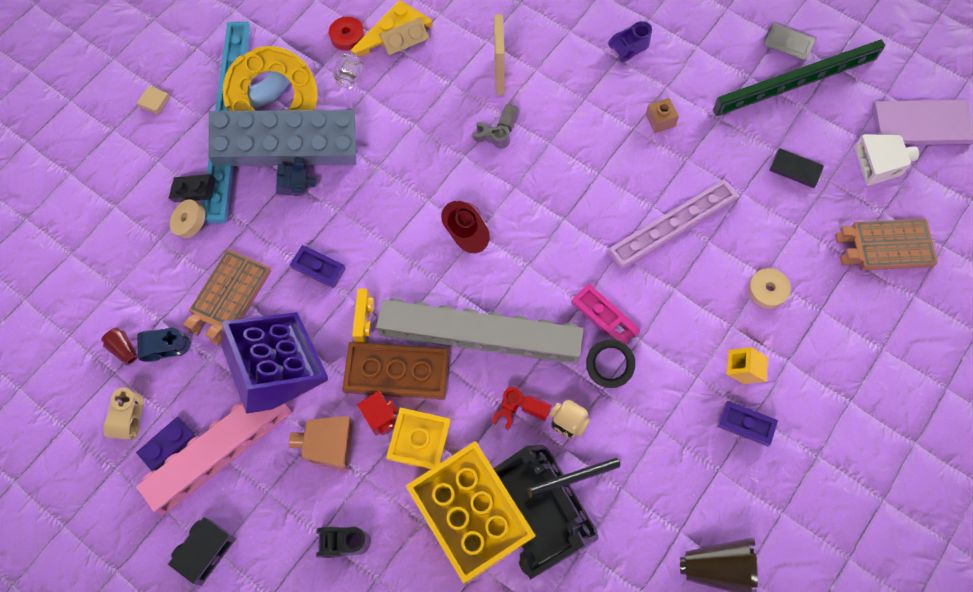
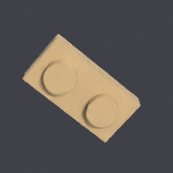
M421 17L379 34L387 55L394 54L429 39Z

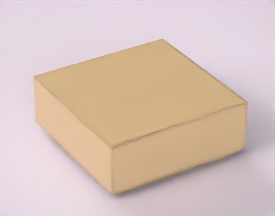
M148 86L137 104L140 108L159 115L169 101L170 96L164 91Z

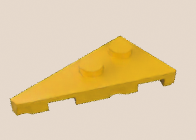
M399 0L351 49V54L356 58L357 56L370 53L369 49L381 44L384 47L379 35L383 32L420 17L424 26L429 29L433 26L432 20Z

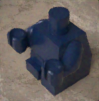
M294 158L293 166L277 165L276 194L300 196L305 193L306 186L315 187L316 178L306 177L303 158Z

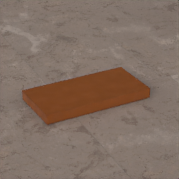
M349 342L342 391L343 393L372 395L380 391L382 396L445 400L450 350L449 348Z

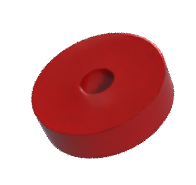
M350 16L340 17L333 21L328 31L332 45L343 51L351 50L365 36L362 23Z

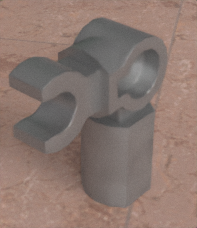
M506 104L499 119L498 127L489 128L485 123L477 122V130L482 132H473V140L477 142L487 140L488 143L494 144L497 148L507 147L510 143L509 133L513 130L520 111L519 108L515 105Z

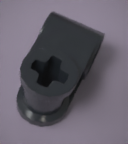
M358 527L316 528V533L319 534L317 558L360 555L365 553L370 547L369 535ZM360 534L362 538L361 544L357 548H352L350 546L352 536Z

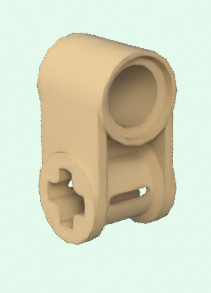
M125 387L115 390L111 396L107 418L103 427L106 438L136 439L139 433L140 418L144 406V400L141 395Z

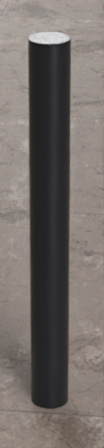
M613 458L526 487V494L529 498L620 468V461L618 458Z

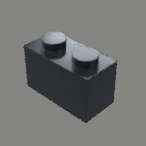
M206 517L193 524L189 531V537L184 543L179 544L171 554L172 559L167 564L191 583L201 586L237 539Z

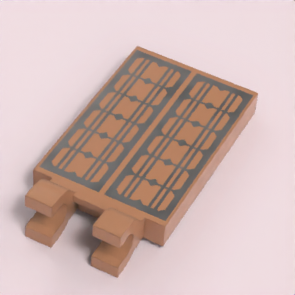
M927 219L854 222L852 226H842L840 228L841 232L835 234L837 243L855 242L856 249H846V254L840 256L842 266L860 264L861 271L927 268L938 264Z
M227 249L191 305L189 311L193 315L185 321L183 326L188 328L190 333L198 336L205 322L212 325L205 336L210 338V342L219 346L221 344L222 321L243 319L271 273L270 267Z

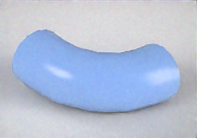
M269 72L261 82L249 86L248 98L251 106L257 109L274 102L285 92L290 81L278 72Z

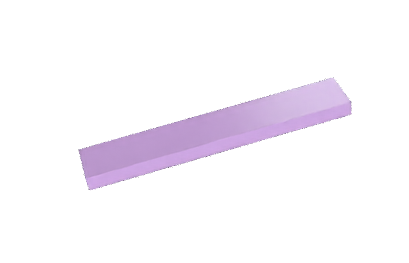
M723 179L610 247L607 253L620 271L737 201L739 195Z

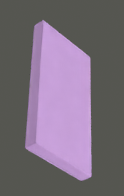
M968 100L875 101L872 105L877 135H900L905 145L973 144V120Z

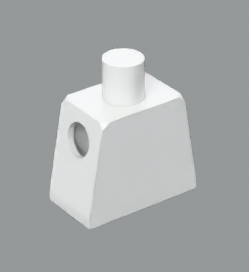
M865 134L861 136L854 146L867 186L903 175L910 167L911 161H917L919 158L918 148H906L900 135Z

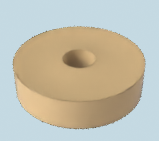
M191 199L181 202L171 215V231L184 239L193 237L204 223V207Z
M765 268L756 272L751 278L748 292L753 302L758 306L773 309L781 306L788 299L791 285L788 278L782 272L772 268ZM766 286L772 287L773 291H768Z

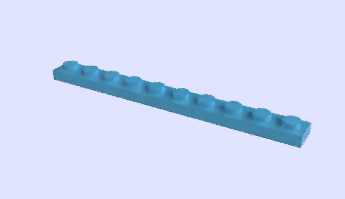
M227 22L215 111H227L223 100L224 78L231 64L240 55L243 56L248 53L251 33L249 22ZM208 160L207 174L214 176L216 181L211 200H203L202 206L205 209L204 223H227L234 166H213L211 160Z

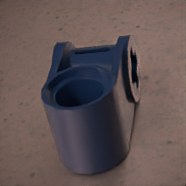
M174 327L140 332L137 334L138 360L152 362L163 358L181 356L189 350L190 340Z

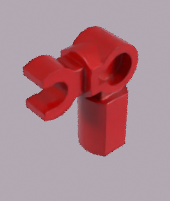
M509 387L503 393V400L500 404L502 409L494 414L492 422L496 425L499 418L505 417L507 419L505 429L509 430L513 423L511 416L517 412L518 407L522 408V412L546 421L552 405L530 395L527 397L523 396L517 387Z

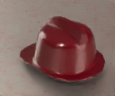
M464 201L447 203L441 213V220L445 229L462 250L475 254L482 252L489 244L490 232L486 223L481 218L479 209L474 204Z

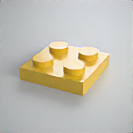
M400 407L386 459L431 470L441 463L451 419Z

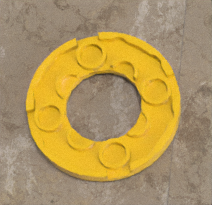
M275 46L254 48V50L243 56L240 55L231 64L225 75L223 100L227 111H256L250 104L248 90L252 80L265 72H278L291 82L294 98L289 109L286 111L316 109L318 91L315 78L307 64L299 56L287 49Z

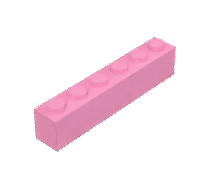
M242 402L238 403L231 409L230 414L223 419L213 422L207 432L191 439L187 443V447L180 453H175L165 460V464L157 471H151L146 474L142 482L136 487L154 512L165 515L293 412L284 403L272 410L246 414Z

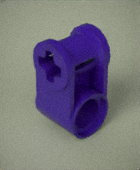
M645 21L636 22L629 28L613 35L608 42V46L618 53L621 62H626L649 47L652 26Z

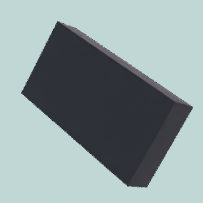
M779 148L769 171L815 188L824 165Z

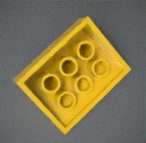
M476 441L406 485L413 500L465 585L493 568L536 537Z

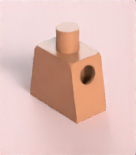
M350 416L307 420L305 433H290L289 447L302 449L301 457L306 462L347 472L354 422Z

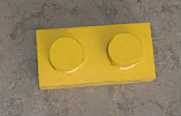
M357 289L352 337L355 342L366 343L367 336H371L372 332L369 313L374 311V298L370 297L368 289Z

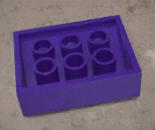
M297 312L222 321L221 347L246 414L275 409L328 381L327 373Z

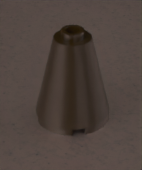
M746 538L685 551V557H680V574H685L687 581L729 592H757L756 589H752L758 588L757 557L754 549L750 548V546H755V539Z

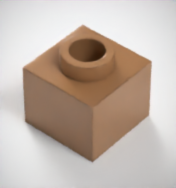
M670 98L648 104L646 117L654 133L675 127L679 118Z

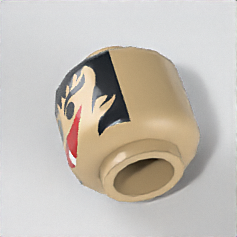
M566 400L562 405L557 402L549 415L553 418L551 423L552 429L568 439H573L576 436L580 438L590 422V419L587 418L588 411L572 400Z

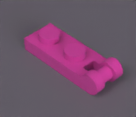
M590 284L585 286L571 301L572 305L610 339H616L628 345V340L631 337L635 338L640 333V329ZM619 325L624 328L621 334L616 330Z

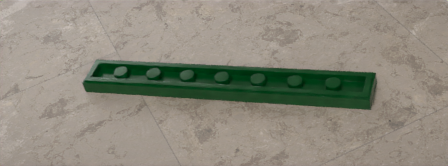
M880 39L717 97L713 112L716 116H720L877 60L885 48V43Z

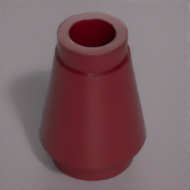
M118 327L113 328L101 338L103 347L124 362L125 365H130L137 360L138 354L124 330H120Z

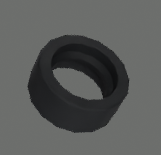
M605 339L596 343L590 349L586 358V369L590 378L596 384L605 388H617L625 385L632 378L635 371V357L632 350L624 342L616 339ZM607 348L620 350L626 359L624 373L614 379L603 377L596 368L598 354Z

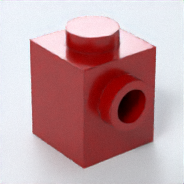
M380 391L357 404L375 436L379 434L385 435L394 429L397 420L395 415L399 412L391 399L387 402L385 401Z

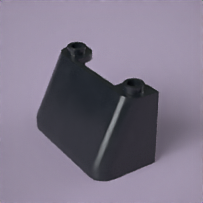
M544 445L526 446L493 468L536 536L522 546L524 551L520 553L519 560L521 570L524 574L528 575L530 580L599 539L595 526L570 485L532 498L527 496L526 487L564 475L547 447Z

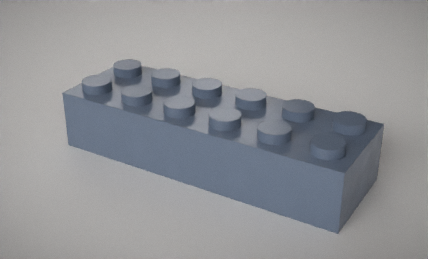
M354 110L209 111L208 157L213 166L294 165V158H303L304 165H356Z

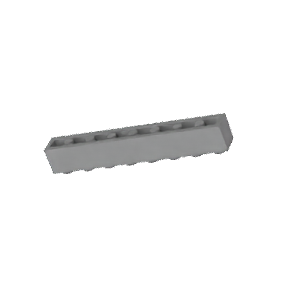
M391 298L390 300L382 299L376 326L379 336L576 365H578L584 329L573 323L559 325L553 324L552 321L546 319L531 321L523 316L503 317L502 314L496 312L482 314L474 309L460 311L453 310L452 307L447 305L432 307L424 302L404 303L403 300Z

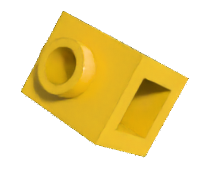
M752 347L728 350L726 375L742 384L767 382V356Z

